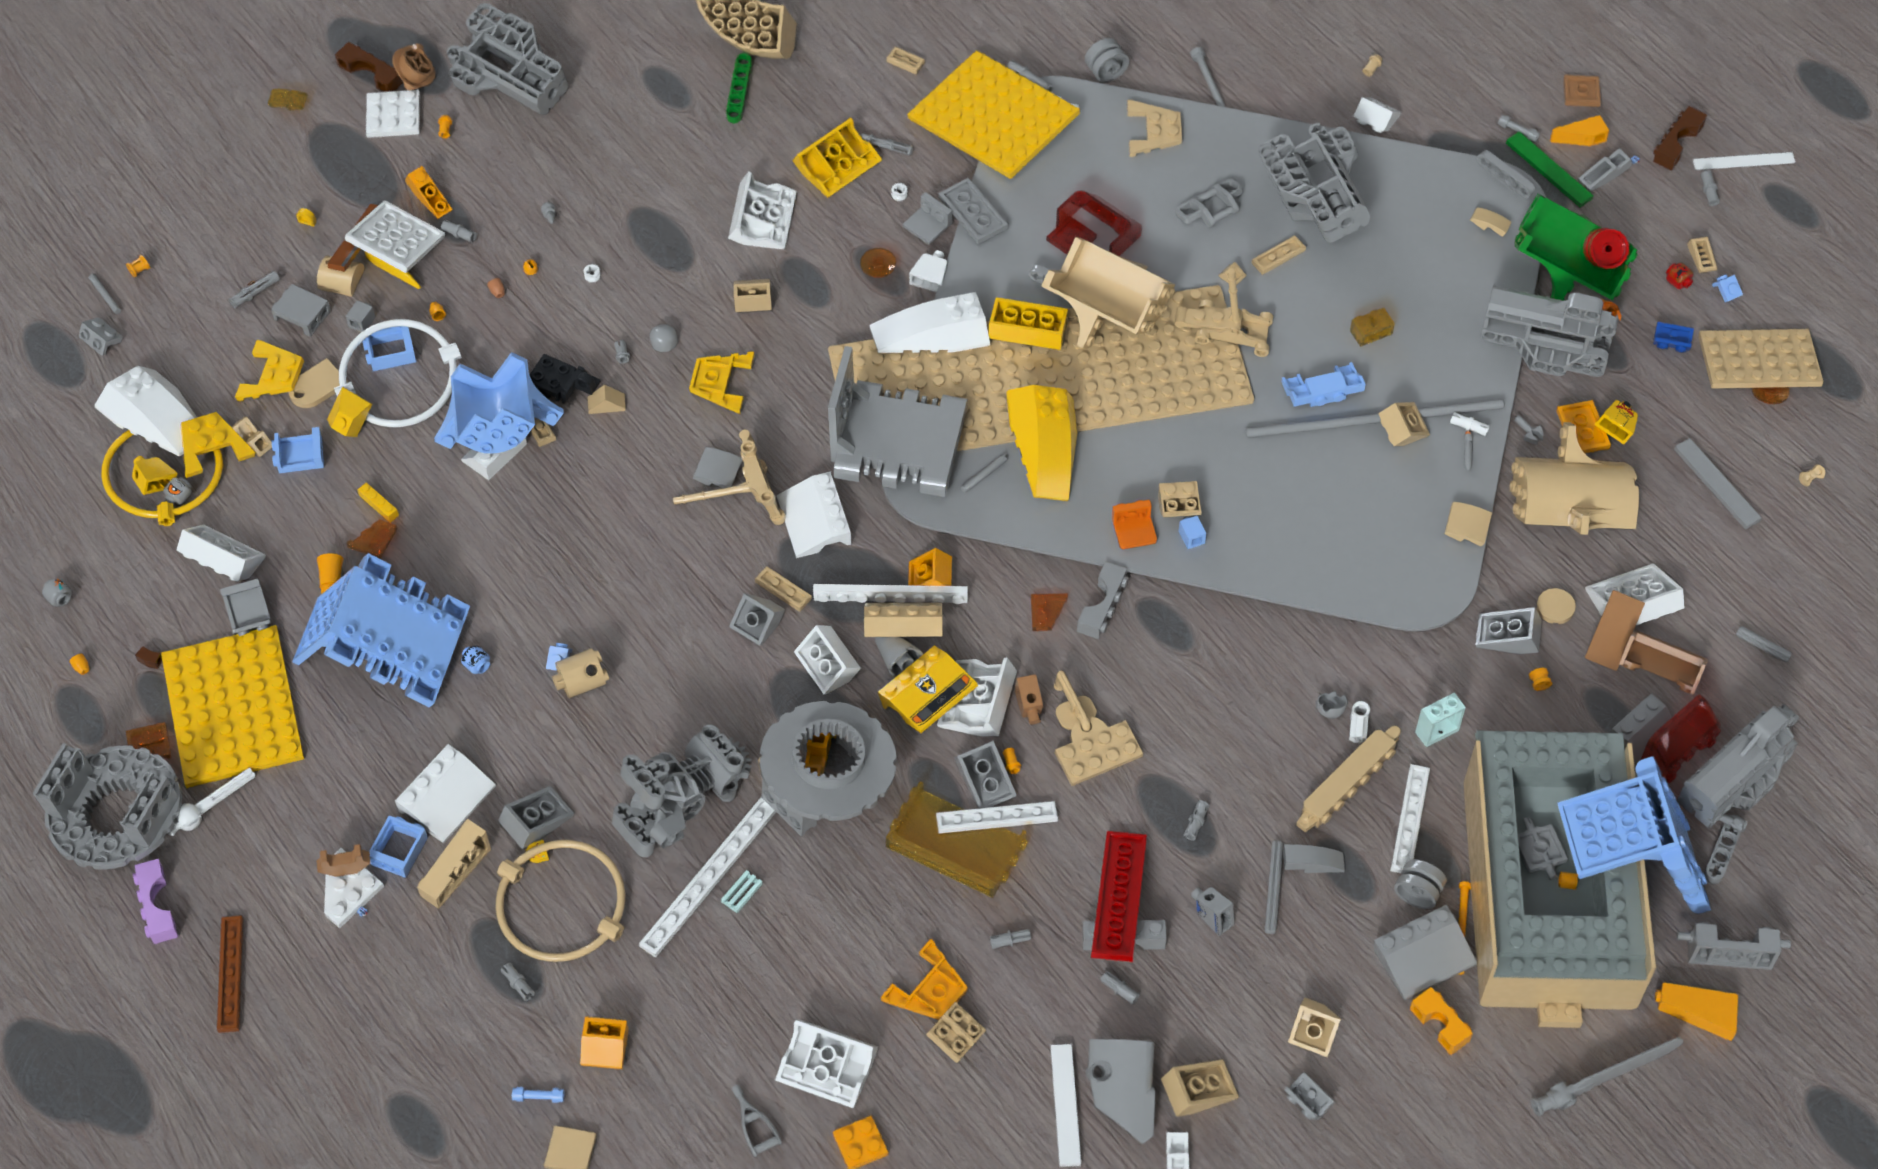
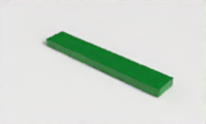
M1521 132L1506 140V144L1579 208L1593 199V194Z

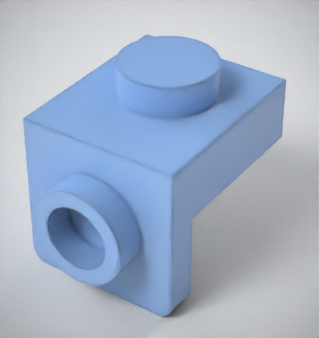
M1727 274L1716 278L1717 282L1712 284L1713 287L1718 286L1724 302L1743 295L1735 275L1729 277Z
M556 643V646L549 647L546 669L556 670L555 662L569 657L572 649L567 648L568 644Z

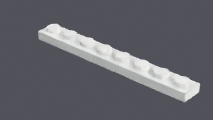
M813 585L814 601L820 602L857 601L863 603L873 601L878 603L942 602L961 604L967 603L968 586Z

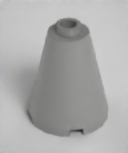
M902 637L875 638L876 645L893 678L923 655L918 647Z

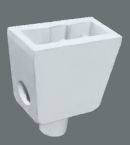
M936 250L933 255L923 254L909 273V283L937 292L938 286L943 283L947 260L943 259L944 253Z

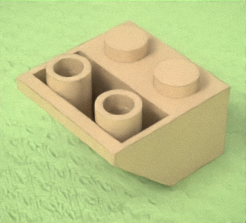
M770 279L734 281L735 312L772 310Z
M1197 481L1159 483L1158 501L1160 513L1163 517L1201 515Z

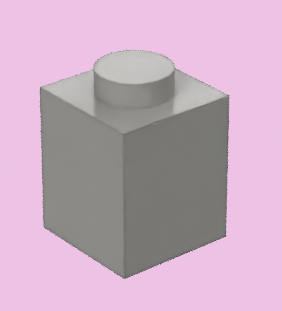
M358 300L346 315L348 327L360 332L367 329L375 319L373 307L368 303H362Z

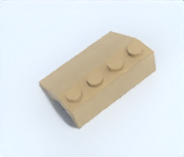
M942 602L865 603L864 637L942 636Z

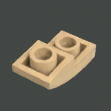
M1478 207L1470 219L1481 229L1485 230L1489 227L1502 237L1507 233L1511 221L1505 217Z

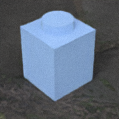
M1198 516L1186 517L1179 522L1178 532L1187 549L1205 544L1206 532Z

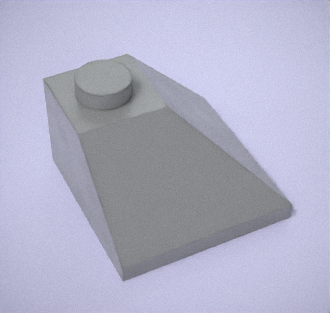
M744 593L729 627L761 646L778 627L785 609L771 600Z

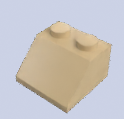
M1415 402L1394 403L1378 413L1381 418V424L1386 429L1388 439L1393 446H1405L1430 435Z

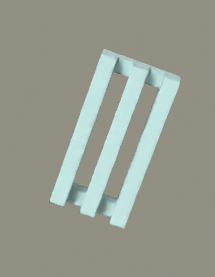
M746 870L723 896L721 902L738 913L763 884L762 880L756 879L755 875H751ZM752 883H755L739 903L734 906V903L744 894L747 888Z

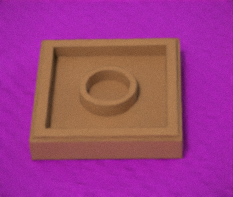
M1564 75L1565 105L1600 107L1599 76Z

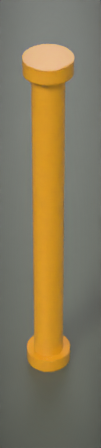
M1463 881L1459 883L1461 891L1458 925L1465 937L1468 895L1471 883Z

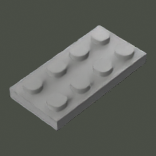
M969 178L938 193L939 199L952 210L954 217L977 244L1008 229V224Z

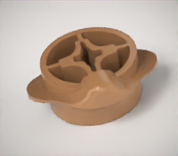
M414 44L406 46L394 53L392 58L393 66L403 80L405 89L410 91L427 86L433 82L435 69L425 54L423 45Z

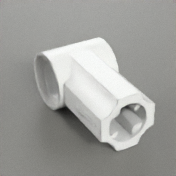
M1363 701L1356 702L1350 714L1349 740L1358 744L1363 743L1367 739L1370 707ZM1360 711L1364 715H1358L1356 712Z

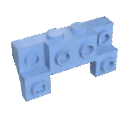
M1352 362L1343 367L1336 365L1334 367L1335 372L1306 378L1305 384L1300 374L1289 379L1283 377L1281 381L1286 395L1290 396L1294 407L1308 403L1310 407L1331 402H1340L1346 399L1348 394L1364 391L1366 385L1362 375L1356 371Z

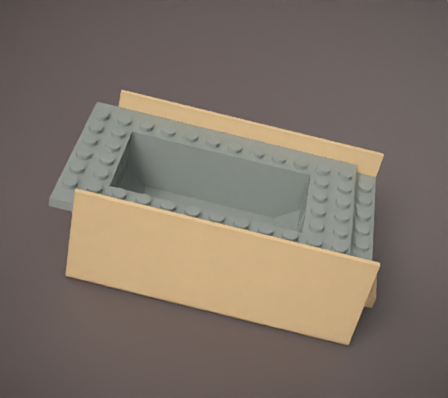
M1476 731V742L1463 786L1480 1005L1484 1007L1537 1008L1538 1027L1564 1028L1581 1027V1009L1631 1010L1637 1008L1656 969L1644 859L1582 879L1578 877L1576 890L1559 888L1558 886L1560 872L1577 874L1557 803L1635 778L1632 743H1628L1624 750L1623 733ZM1526 817H1531L1535 827L1552 824L1568 858L1567 863L1554 867L1558 878L1555 880H1550L1546 870L1528 873L1521 858L1518 834L1527 830L1523 819Z

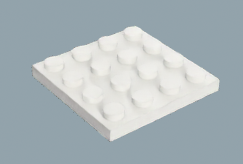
M384 200L345 235V240L407 273L444 239L445 232Z

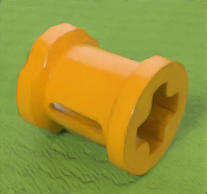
M140 255L138 259L131 263H126V267L133 277H136L144 269H150V265L143 255Z

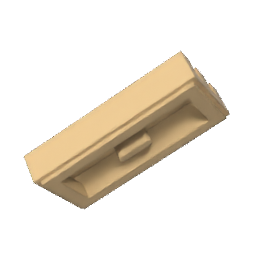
M894 47L887 57V62L917 75L918 70L925 64V59Z

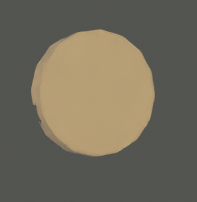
M1553 588L1542 592L1538 597L1537 612L1546 622L1564 624L1574 615L1576 608L1575 600L1568 592Z

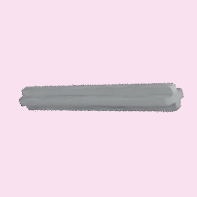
M1281 841L1272 842L1265 933L1267 934L1276 933L1283 842Z

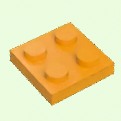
M872 1116L832 1131L848 1169H856L888 1156V1151Z

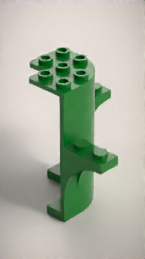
M1537 193L1518 229L1520 232L1516 236L1514 243L1517 250L1534 258L1547 268L1552 282L1550 298L1565 301L1564 298L1567 292L1570 293L1574 288V281L1613 301L1614 297L1617 298L1619 296L1623 282H1626L1631 275L1629 263L1633 262L1637 257V249L1628 242L1629 253L1626 260L1620 266L1605 269L1592 265L1586 260L1583 253V244L1590 232L1602 227L1594 224L1587 216L1577 214Z

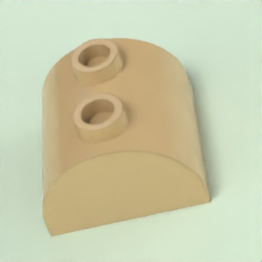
M325 256L318 269V289L352 297L365 270L364 265L352 261L345 272L329 269L327 264L332 256Z

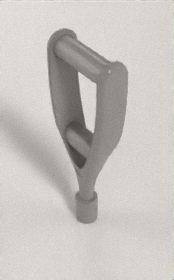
M739 1085L734 1086L732 1091L736 1098L739 1099L741 1105L743 1133L753 1156L757 1157V1154L778 1144L781 1145L782 1141L769 1119L746 1101ZM746 1111H752L751 1113L745 1115ZM761 1118L775 1137L753 1147L745 1125Z

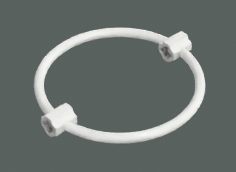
M393 319L377 323L365 329L353 339L341 359L339 368L340 386L334 388L336 395L338 396L342 387L356 394L352 382L347 383L346 381L348 362L356 347L371 334L385 328L398 326L422 330L440 343L442 348L438 350L444 365L449 363L448 384L440 399L427 411L415 417L403 420H387L368 413L365 420L379 426L396 428L420 423L438 412L452 394L451 375L457 368L456 360L462 358L456 342L449 345L447 340L432 327L409 319Z

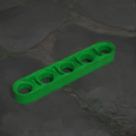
M746 53L739 54L735 61L726 108V117L730 123L740 122L743 115L752 67L751 57ZM741 60H747V61H748V63H746V64H741V63H739V62H740ZM739 73L746 74L744 77L737 76V74ZM737 86L743 87L742 90H736L734 88ZM734 99H739V100H741L740 103H736V104L733 103L732 101H733ZM733 112L738 113L736 117L730 116Z

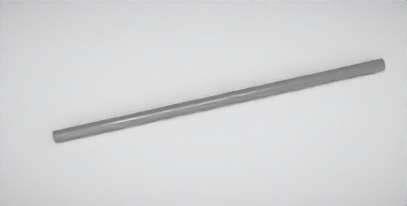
M1503 399L1420 408L1418 410L1421 417L1424 418L1454 414V412L1459 414L1504 408ZM1377 413L1246 428V437L1380 423L1381 418Z

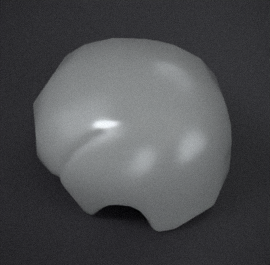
M668 324L655 326L650 332V341L653 349L656 351L668 352L678 344L677 333Z
M1335 691L1329 694L1323 693L1318 696L1316 708L1321 715L1335 719L1342 716L1347 707L1348 700L1345 695L1340 697Z

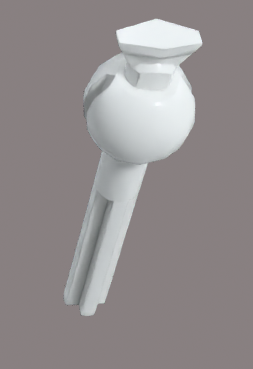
M248 768L197 804H182L179 815L174 820L175 826L167 834L174 836L180 829L191 831L197 828L201 823V815L255 778V773L252 772L251 768Z

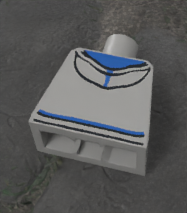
M1209 887L1205 891L1201 888H1196L1192 892L1191 897L1196 900L1197 914L1218 936H1221L1234 925L1233 903L1213 887Z

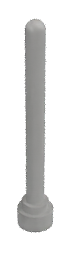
M1196 47L1190 52L1192 60L1199 64L1217 106L1226 107L1204 61L1205 52L1203 48Z

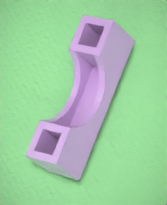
M159 858L134 865L136 873L133 874L135 885H139L140 889L136 892L139 903H143L144 907L140 911L143 920L147 921V926H144L147 938L151 937L154 944L177 938L176 924L171 912L154 906L157 893L167 885Z

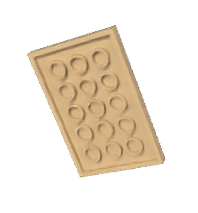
M1809 329L1715 330L1699 332L1698 336L1711 388L1822 387L1823 378Z

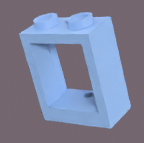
M409 327L385 328L371 334L362 341L364 350H368L369 353L365 354L367 365H371L373 371L416 362ZM404 339L406 351L380 357L374 356L372 345Z
M389 815L369 851L370 865L406 878L428 839L425 828L418 823L411 824L401 817L395 818ZM394 830L416 838L404 861L382 853Z

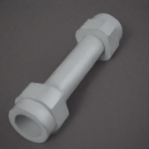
M1502 115L1499 119L1498 124L1505 129L1509 127L1517 132H1521L1523 135L1528 136L1527 138L1530 141L1536 142L1540 136V132L1532 128L1529 130L1511 121V117L1507 115Z
M1724 814L1719 819V821L1731 825L1736 831L1744 832L1747 827V821L1740 817L1733 818Z

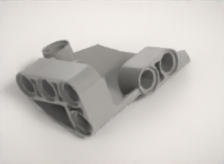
M1090 1039L1086 1076L1091 1083L1095 1108L1119 1124L1141 1144L1145 1143L1153 1137L1155 1088L1152 1086L1154 1042ZM1095 1066L1101 1070L1099 1078L1093 1074Z

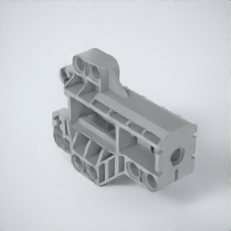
M488 3L480 4L466 20L468 30L473 33L472 43L468 47L465 45L463 47L452 45L447 49L448 58L453 65L449 70L453 84L469 95H477L482 90L496 88L537 113L547 115L548 109H552L558 102L559 96H563L568 89V83L561 64L543 53L541 45L537 42V35L532 24L512 13L506 14ZM488 9L489 13L482 15L481 11ZM496 17H502L499 21L495 20ZM490 54H494L514 67L507 73L485 59Z
M1315 123L1308 130L1311 139L1297 146L1293 145L1291 139L1286 134L1278 135L1260 145L1258 149L1259 155L1293 221L1314 220L1327 242H1335L1343 238L1342 235H1348L1358 230L1359 226L1362 225L1364 227L1368 225L1370 220L1368 209L1348 175L1353 161L1358 157V152L1351 136L1344 127H1337L1327 132L1324 126H1321L1320 123ZM1271 149L1269 154H1263L1264 150ZM1325 160L1334 177L1316 185L1307 168Z
M1493 284L1481 335L1483 340L1517 348L1529 369L1556 376H1563L1566 371L1600 377L1604 374L1609 357L1608 352L1612 338L1616 334L1619 318L1617 315L1616 317L1612 316V312L1602 310V299L1580 293H1571L1567 300L1562 301L1548 298V296L1544 297L1528 292L1511 290L1512 288L1497 287Z
M1785 704L1778 708L1773 706L1767 712L1762 711L1723 746L1718 753L1709 759L1706 764L1698 769L1694 775L1685 781L1677 802L1689 813L1695 812L1694 817L1707 828L1713 826L1732 807L1749 811L1774 787L1782 766L1794 753L1798 742L1793 739L1794 736L1789 729L1798 721L1799 716Z

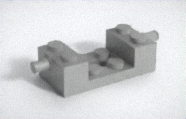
M1708 922L1696 923L1690 932L1677 931V940L1688 941V962L1691 964L1772 970L1781 953V948L1790 949L1791 941L1781 940L1780 930L1771 927L1758 928L1752 941L1744 940L1741 942L1732 941L1731 939L1718 940L1717 925Z

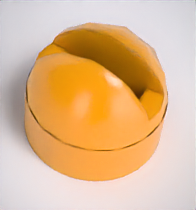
M528 259L524 262L523 269L525 274L534 275L538 271L536 261Z

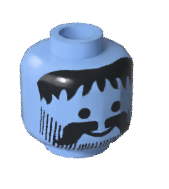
M474 645L463 650L461 663L472 674H482L490 666V656L480 646Z

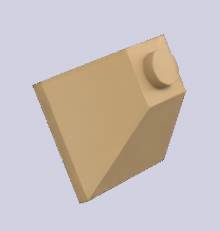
M1304 997L1288 1043L1328 1057L1341 1018L1324 1004Z

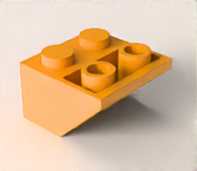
M585 1017L581 1041V1066L623 1069L629 1033L627 1021Z

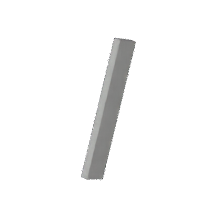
M1690 438L1675 446L1674 450L1745 530L1761 521V516Z

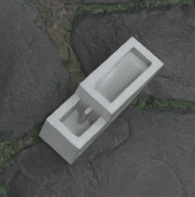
M1619 148L1608 158L1606 156L1580 176L1578 180L1589 191H1592L1607 184L1632 166L1631 159Z
M1284 844L1283 858L1285 870L1304 869V873L1345 872L1344 857L1341 851L1311 845Z

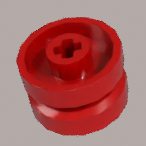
M1598 228L1590 232L1583 244V253L1586 260L1594 266L1605 269L1616 268L1626 260L1629 253V243L1626 236L1620 231Z

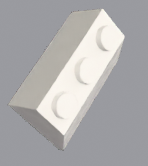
M526 437L516 447L501 453H482L471 449L461 461L487 480H490L527 445Z
M816 625L794 651L823 694H828L850 682L861 669L831 626Z

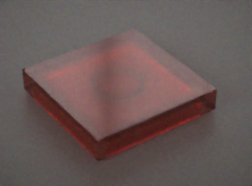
M1069 215L1046 236V241L1068 255L1075 237L1083 238L1092 243L1097 238V234Z

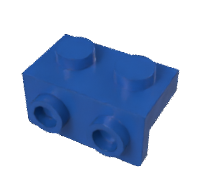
M1657 322L1653 344L1657 345V348L1668 349L1670 347L1675 348L1677 352L1685 353L1690 351L1692 347L1694 328Z

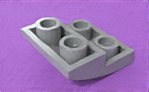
M706 447L693 479L707 486H710L712 483L721 488L731 487L742 458L723 450Z

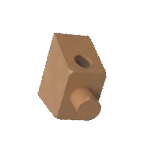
M1034 674L1019 677L1016 680L1015 694L1021 716L1023 718L1028 717L1031 725L1041 722L1039 714L1042 713L1043 702L1037 676Z

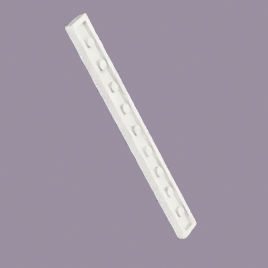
M762 796L639 943L640 948L656 958L775 815L776 811L762 799Z

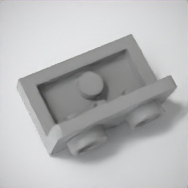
M99 317L83 321L79 332V338L100 355L106 354L107 346L121 343L123 338L121 334Z
M1305 1072L1290 1087L1284 1089L1288 1093L1286 1097L1294 1105L1298 1103L1303 1108L1301 1112L1309 1120L1312 1118L1319 1120L1335 1103Z

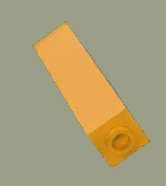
M1664 982L1660 989H1656L1655 1002H1658V1010L1724 1039L1733 1040L1737 1032L1738 994Z

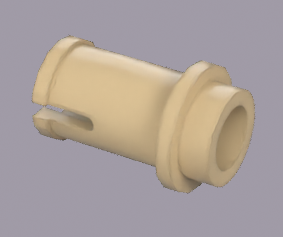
M1379 55L1371 56L1369 62L1362 70L1363 73L1371 77L1377 67L1381 66L1382 58Z

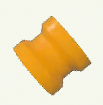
M1537 668L1529 673V678L1533 681L1532 686L1535 691L1548 689L1552 685L1551 679L1548 678L1549 672L1547 668Z

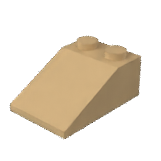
M1223 1059L1173 1067L1161 1078L1176 1117L1195 1114L1239 1098Z

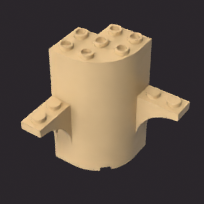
M1075 237L1061 270H1048L1041 287L1063 297L1072 305L1080 325L1077 346L1089 348L1095 341L1094 335L1096 331L1102 326V318L1135 334L1151 332L1159 316L1165 314L1167 310L1166 304L1173 297L1176 284L1147 271L1148 266L1142 263L1128 260L1083 238Z
M1563 422V427L1560 429L1561 446L1558 447L1559 459L1515 457V462L1512 463L1513 481L1510 482V492L1516 497V503L1513 504V514L1524 524L1570 526L1579 534L1588 535V530L1596 528L1636 529L1639 488L1635 486L1637 476L1633 467L1626 462L1598 461L1589 458L1579 446L1576 436V425L1571 422Z

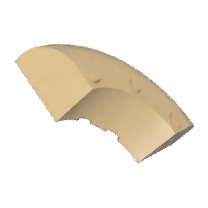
M696 0L699 11L706 22L722 39L746 53L765 58L788 59L791 57L795 45L797 24L784 5L762 3L759 0Z

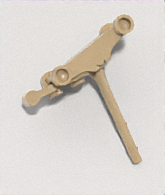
M1233 268L1228 269L1227 276L1231 307L1218 308L1214 307L1213 301L1202 300L1199 309L1177 308L1176 327L1200 328L1195 334L1196 343L1205 345L1212 338L1255 347L1254 353L1259 357H1266L1269 354L1267 334L1268 327L1273 324V315L1269 312H1262L1257 316L1249 313L1246 309L1241 310L1238 308L1237 278ZM1241 328H1245L1248 331V333L1245 334L1243 331H1241Z
M742 430L739 433L742 441L740 448L741 457L744 462L742 470L746 479L745 483L728 488L673 497L674 505L736 493L752 492L756 501L766 507L770 514V519L775 525L783 524L786 519L784 511L777 506L775 495L766 476L768 467L756 454L757 447L748 430Z

